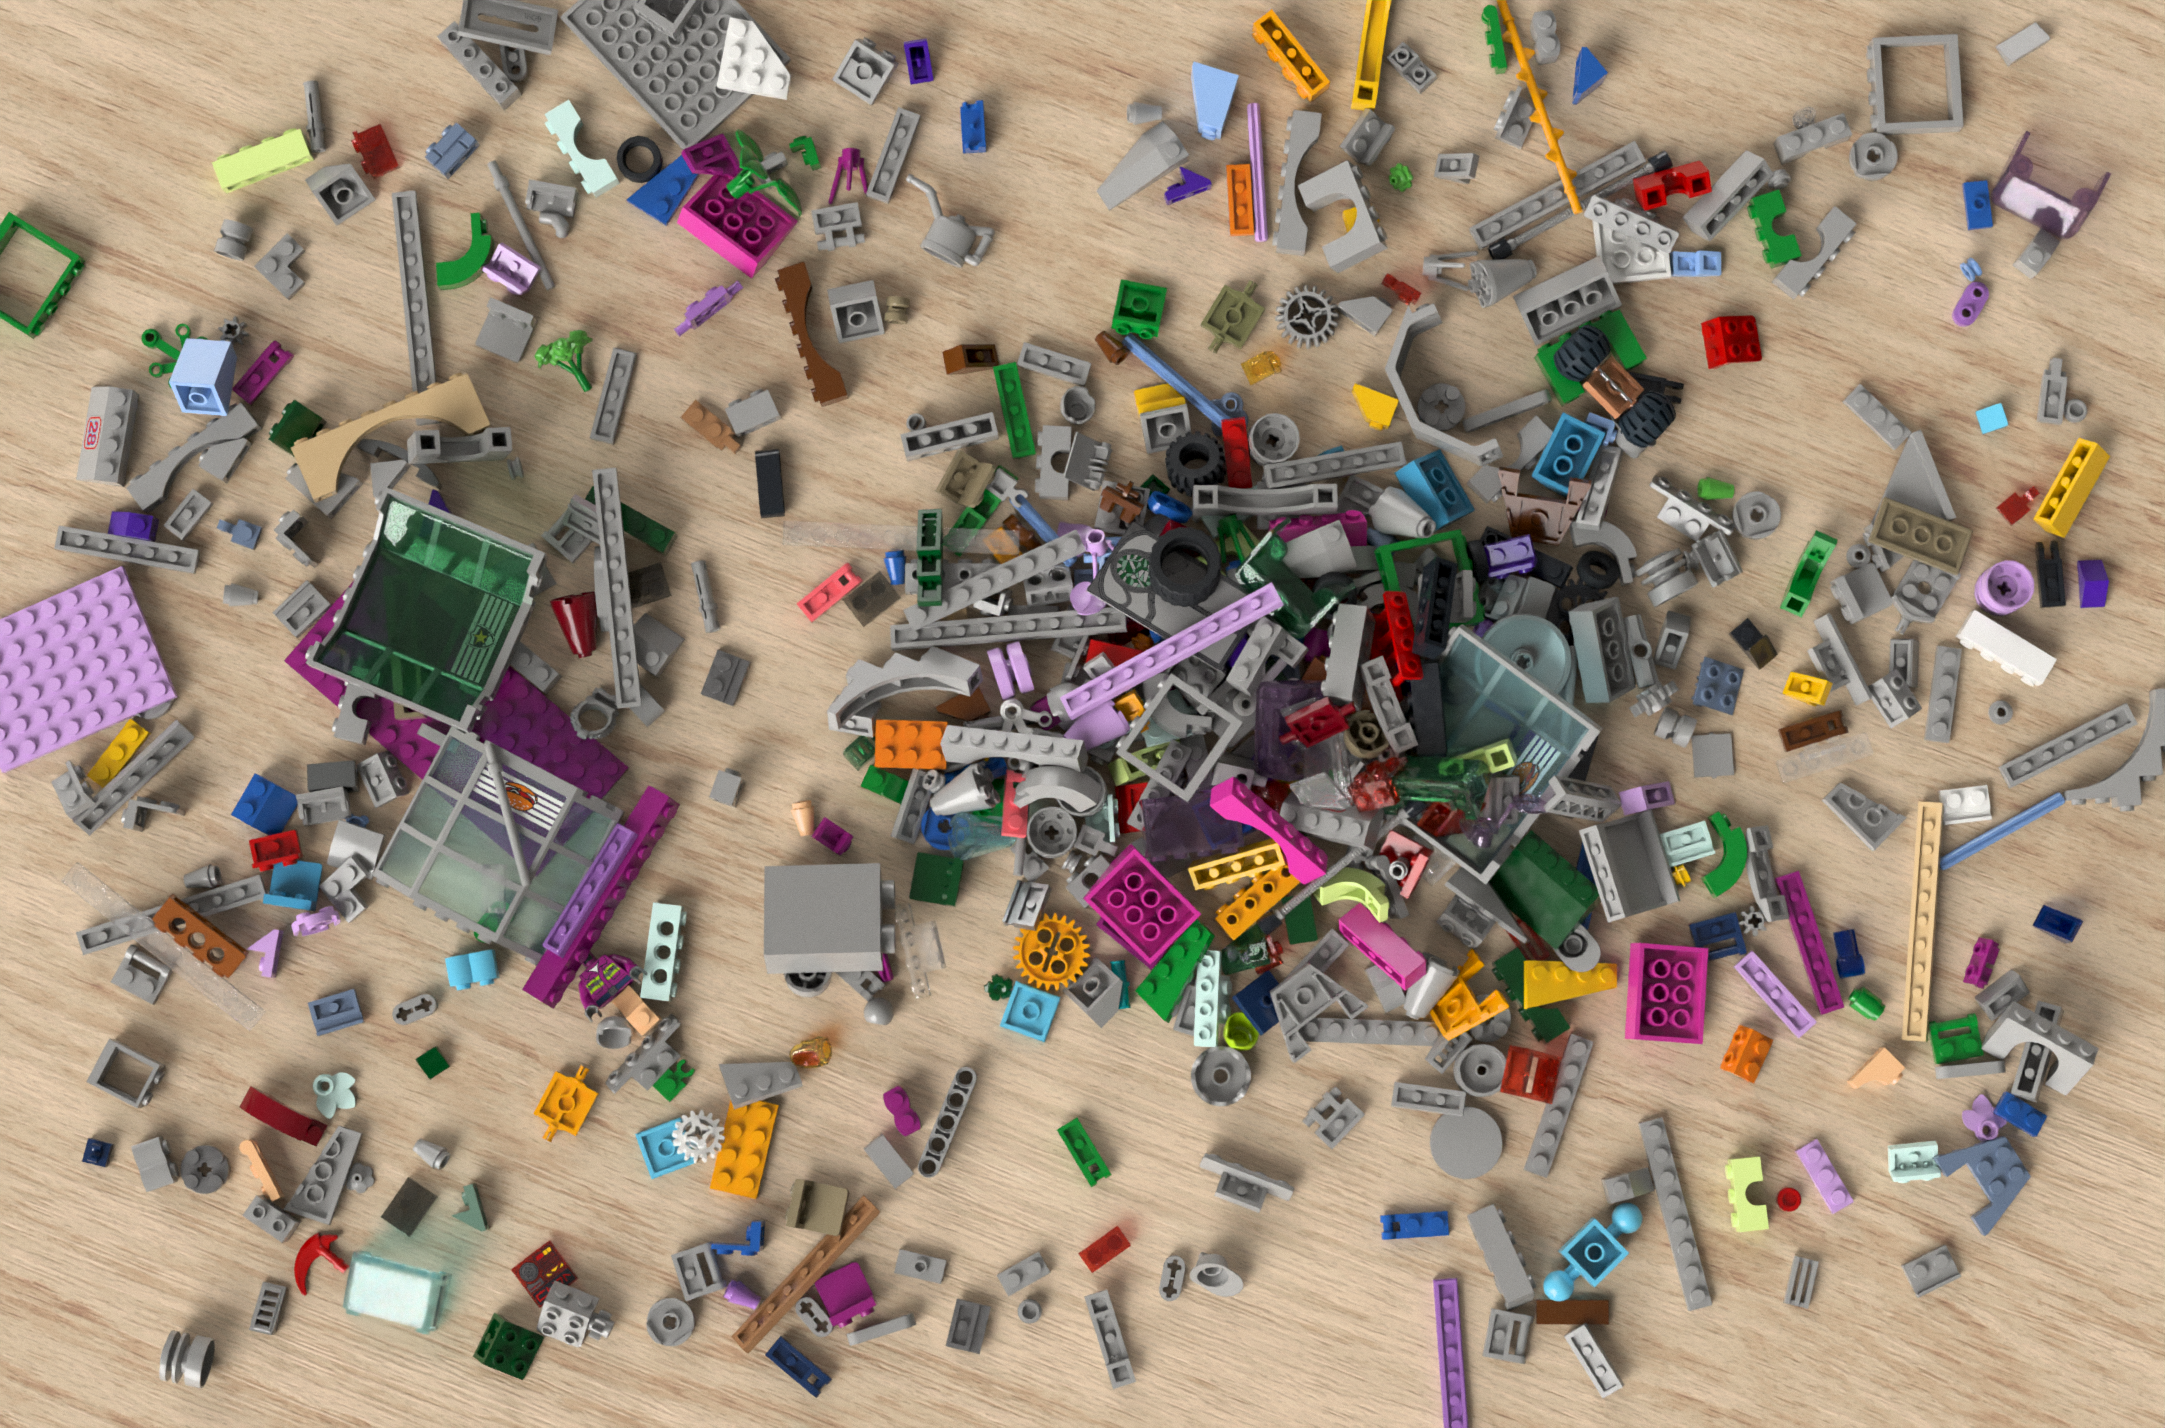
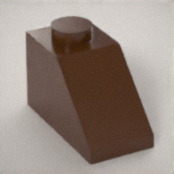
M961 344L942 352L947 375L969 374L990 370L994 366H999L995 344Z
M979 686L970 697L959 694L936 706L939 714L965 722L989 718L987 714L991 713V709Z

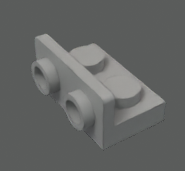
M1365 108L1339 147L1357 163L1370 166L1378 158V154L1384 145L1390 140L1395 127L1385 123L1371 109Z
M1896 669L1868 686L1872 694V701L1890 728L1900 724L1922 709Z
M391 752L377 753L356 765L375 808L409 794L406 780L402 777L397 766V760Z
M69 760L65 763L69 771L51 783L66 815L72 819L93 806L95 802L92 797L94 793L92 787L87 781H84L86 777L84 770L80 765L75 766Z
M1456 894L1436 922L1443 930L1460 939L1465 946L1475 950L1484 940L1496 920L1487 917L1476 905L1469 904Z

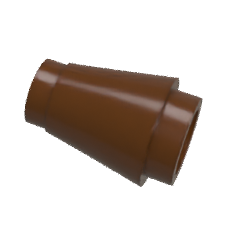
M1102 331L1096 336L1095 341L1110 363L1119 365L1126 359L1129 354L1126 345L1106 331Z

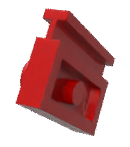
M1148 782L1115 786L1116 799H1118L1120 834L1142 832L1129 825L1127 821ZM1155 823L1150 831L1155 830Z

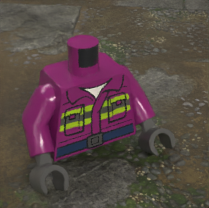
M589 951L587 959L582 963L586 970L579 975L581 980L578 984L585 1016L590 1022H593L592 1015L595 1013L602 1017L599 1009H603L634 981L640 984L641 981L638 980L639 974L643 973L647 976L648 973L628 957L618 954H611L609 956L604 954L597 959Z

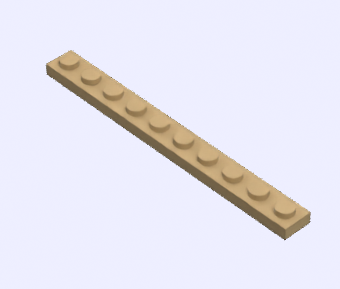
M1918 802L1902 1040L1928 1042L1944 803Z

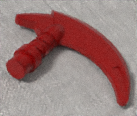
M317 1233L310 1237L300 1248L295 1260L294 1274L297 1286L303 1296L307 1295L306 1276L308 1269L319 1256L322 1255L334 1265L333 1267L343 1274L349 1269L350 1266L345 1263V1260L337 1257L336 1254L330 1251V1244L339 1238L338 1235L320 1236Z

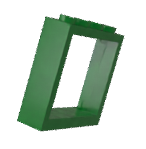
M8 212L0 224V255L17 229L21 228L71 260L28 327L0 310V318L34 339L36 335L39 336L45 328L44 323L48 317L54 315L57 311V303L61 297L66 296L70 291L71 282L74 277L82 273L85 260Z
M1461 529L1435 534L1429 538H1416L1383 545L1374 550L1384 592H1401L1392 552L1451 540L1459 573L1462 570L1473 571L1472 560L1468 558L1466 552L1467 540L1462 535ZM1477 582L1473 592V601L1476 602V614L1466 623H1450L1449 631L1453 627L1458 628L1462 624L1466 627L1479 625L1484 621L1485 610L1483 605L1479 603V586Z

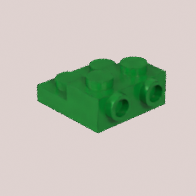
M1121 279L1111 328L1116 329V332L1122 335L1133 332L1138 333L1143 339L1158 337L1167 288Z

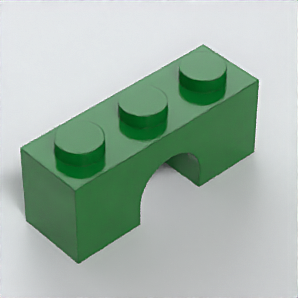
M1776 190L1752 198L1749 206H1747V211L1750 219L1755 221L1757 227L1755 228L1756 238L1759 242L1762 241L1764 247L1762 255L1765 263H1769L1770 268L1773 269L1787 264L1790 260L1798 261L1802 255L1795 235L1779 236L1772 228V221L1782 217L1787 212L1780 191Z

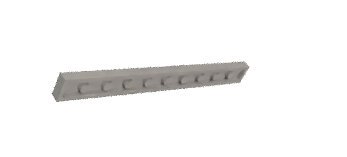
M414 190L392 193L412 389L413 392L418 391V393L427 390V386L437 382L417 192ZM416 419L417 426L441 423L430 419Z
M617 468L592 470L617 709L642 706L618 472Z
M1110 607L1103 608L1091 615H1081L1076 610L938 621L915 631L912 630L910 624L890 625L892 651L931 648V646L946 647L1127 632V616Z

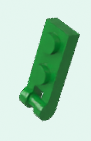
M1487 5L1483 10L1481 20L1484 24H1487L1488 31H1485L1486 44L1491 46L1492 54H1489V63L1491 68H1495L1496 75L1506 72L1507 63L1498 12L1495 6Z
M1078 1118L1057 1129L1091 1187L1095 1186L1097 1181L1103 1177L1108 1178L1112 1175ZM1097 1163L1099 1169L1091 1173L1088 1167Z

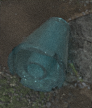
M966 812L955 814L949 827H953L952 834H948L949 847L953 856L961 858L960 860H968L1012 847L1017 837L1001 836L1002 821Z

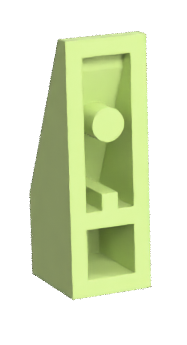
M1170 742L1144 748L1131 754L1155 770ZM1122 757L1107 765L1116 787L1146 775Z

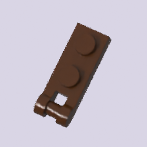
M1842 710L1779 729L1778 732L1785 752L1849 733L1847 726H1844L1842 717H1844ZM1833 721L1835 729L1830 731L1827 722Z

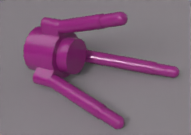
M856 148L842 149V157H838V167L830 192L829 204L833 203L843 166L847 170L846 189L848 191L851 190L852 171L857 170L859 167L863 190L865 194L867 193L868 186L864 169V158L860 157L861 150Z

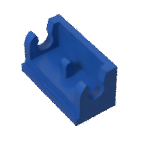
M978 100L975 104L963 102L962 107H960L963 154L986 152L983 100Z

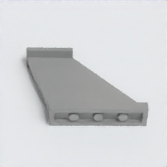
M1921 430L1913 432L1908 436L1882 499L1887 497L1942 519L1952 521L1956 518V515ZM1882 499L1871 524L1864 528L1865 533H1863L1866 545L1871 546L1874 554L1872 555L1873 564L1876 568L1880 569L1881 573L1888 570L1904 557L1901 554L1868 542Z

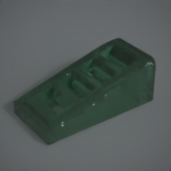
M875 734L874 737H870L874 742H875L876 734ZM859 736L843 751V756L857 771L875 757V747L868 741L867 736ZM861 743L870 751L868 754L861 748ZM853 750H856L857 753L862 757L861 760L857 757Z

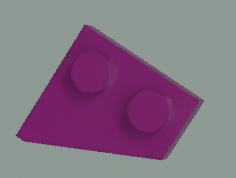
M723 133L683 149L681 152L693 174L738 176V173L743 170V168L739 167L740 162Z

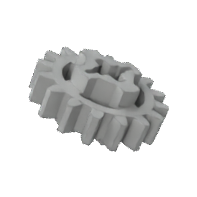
M1659 681L1638 694L1636 698L1639 702L1629 709L1634 717L1643 712H1646L1649 717L1671 703L1672 700L1669 696L1679 689L1674 681L1669 682L1665 686H1662Z

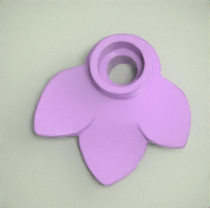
M1980 1094L1973 1101L1972 1110L1962 1111V1119L1965 1126L1974 1131L1977 1139L1983 1142L1996 1138L1998 1129L2003 1127L2007 1121L1994 1114L1995 1107H1992L1989 1100L1983 1094ZM1984 1126L1988 1128V1134L1986 1135L1982 1131Z

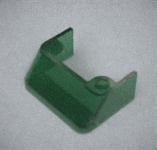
M1288 517L1268 532L1237 567L1235 576L1249 594L1272 582L1284 605L1269 614L1292 637L1300 639L1306 636L1333 611L1355 585L1351 583L1338 594L1329 588H1321L1314 594L1282 561L1287 555L1288 547L1279 536L1292 521Z

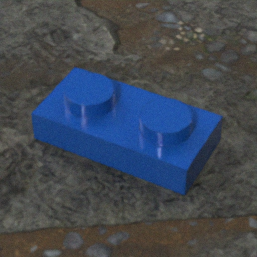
M2003 1092L1993 1111L1994 1114L2032 1137H2037L2047 1118L2045 1114L2009 1092Z

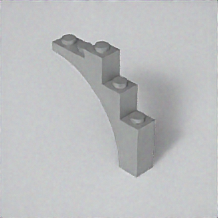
M931 646L927 653L922 655L920 662L895 652L891 659L885 662L883 669L858 659L854 666L850 667L847 671L846 679L848 686L844 687L838 699L829 706L827 712L830 725L839 730L852 716L863 708L880 699L902 692L937 689L952 691L970 697L983 681L980 665L934 646Z
M2165 688L2149 691V713L2146 727L2138 746L2129 759L2113 774L2102 781L2085 788L2063 792L2065 801H2071L2072 805H2084L2086 800L2095 799V804L2110 803L2111 798L2112 808L2120 807V812L2135 811L2134 806L2142 805L2139 777H2141V782L2156 781V776L2163 775L2161 747L2162 752H2165Z

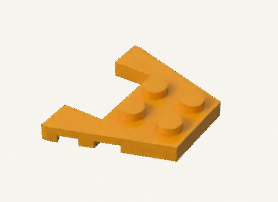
M1474 949L1467 953L1466 956L1469 958L1465 964L1457 967L1460 970L1458 978L1430 1011L1440 1032L1448 1041L1509 1007L1505 997L1497 989L1483 1002H1478L1467 981L1485 964Z

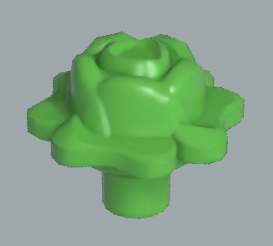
M1398 163L1395 167L1390 168L1391 175H1389V181L1394 189L1399 188L1401 192H1404L1407 188L1412 187L1413 175L1408 166L1403 167L1401 163Z

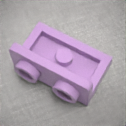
M502 242L498 245L489 264L485 265L482 271L492 281L505 285L509 292L515 295H523L530 291L541 267Z

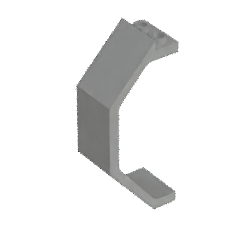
M1434 303L1431 305L1423 304L1414 313L1411 312L1408 305L1385 370L1416 438L1481 467L1504 457L1496 438L1478 446H1471L1419 421L1401 382V374L1413 339L1417 335L1442 324V321Z

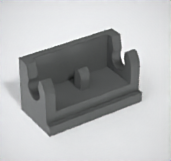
M355 760L307 764V787L309 792L341 786L348 793L360 792L359 773Z

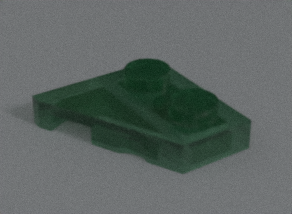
M1255 924L1221 950L1222 971L1225 976L1271 964L1268 937L1258 924Z

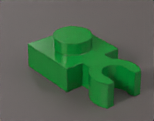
M685 1059L679 1061L675 1073L669 1068L653 1085L668 1102H671L687 1086L682 1080L685 1077L692 1076L695 1072L694 1068L687 1073L683 1072L682 1066L686 1063Z

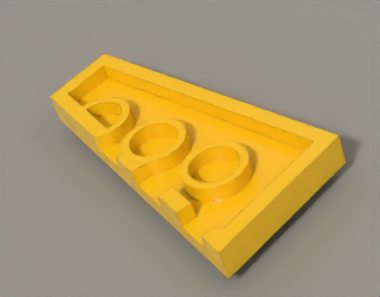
M1524 961V1009L1617 988V964L1597 963L1589 971L1577 972L1567 967L1564 962Z

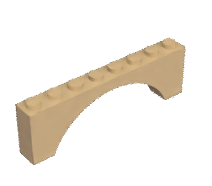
M461 372L449 377L450 381L443 384L435 382L427 386V390L424 392H411L405 396V400L396 402V400L384 404L381 410L376 412L374 410L366 411L360 415L361 418L355 421L347 419L339 423V427L330 431L329 428L317 432V436L308 440L306 437L294 442L295 446L290 448L314 502L317 503L337 494L342 468L352 450L367 435L384 425L405 419H430L448 424L463 432L466 436L478 435L483 433L486 428H491L468 373L464 375Z

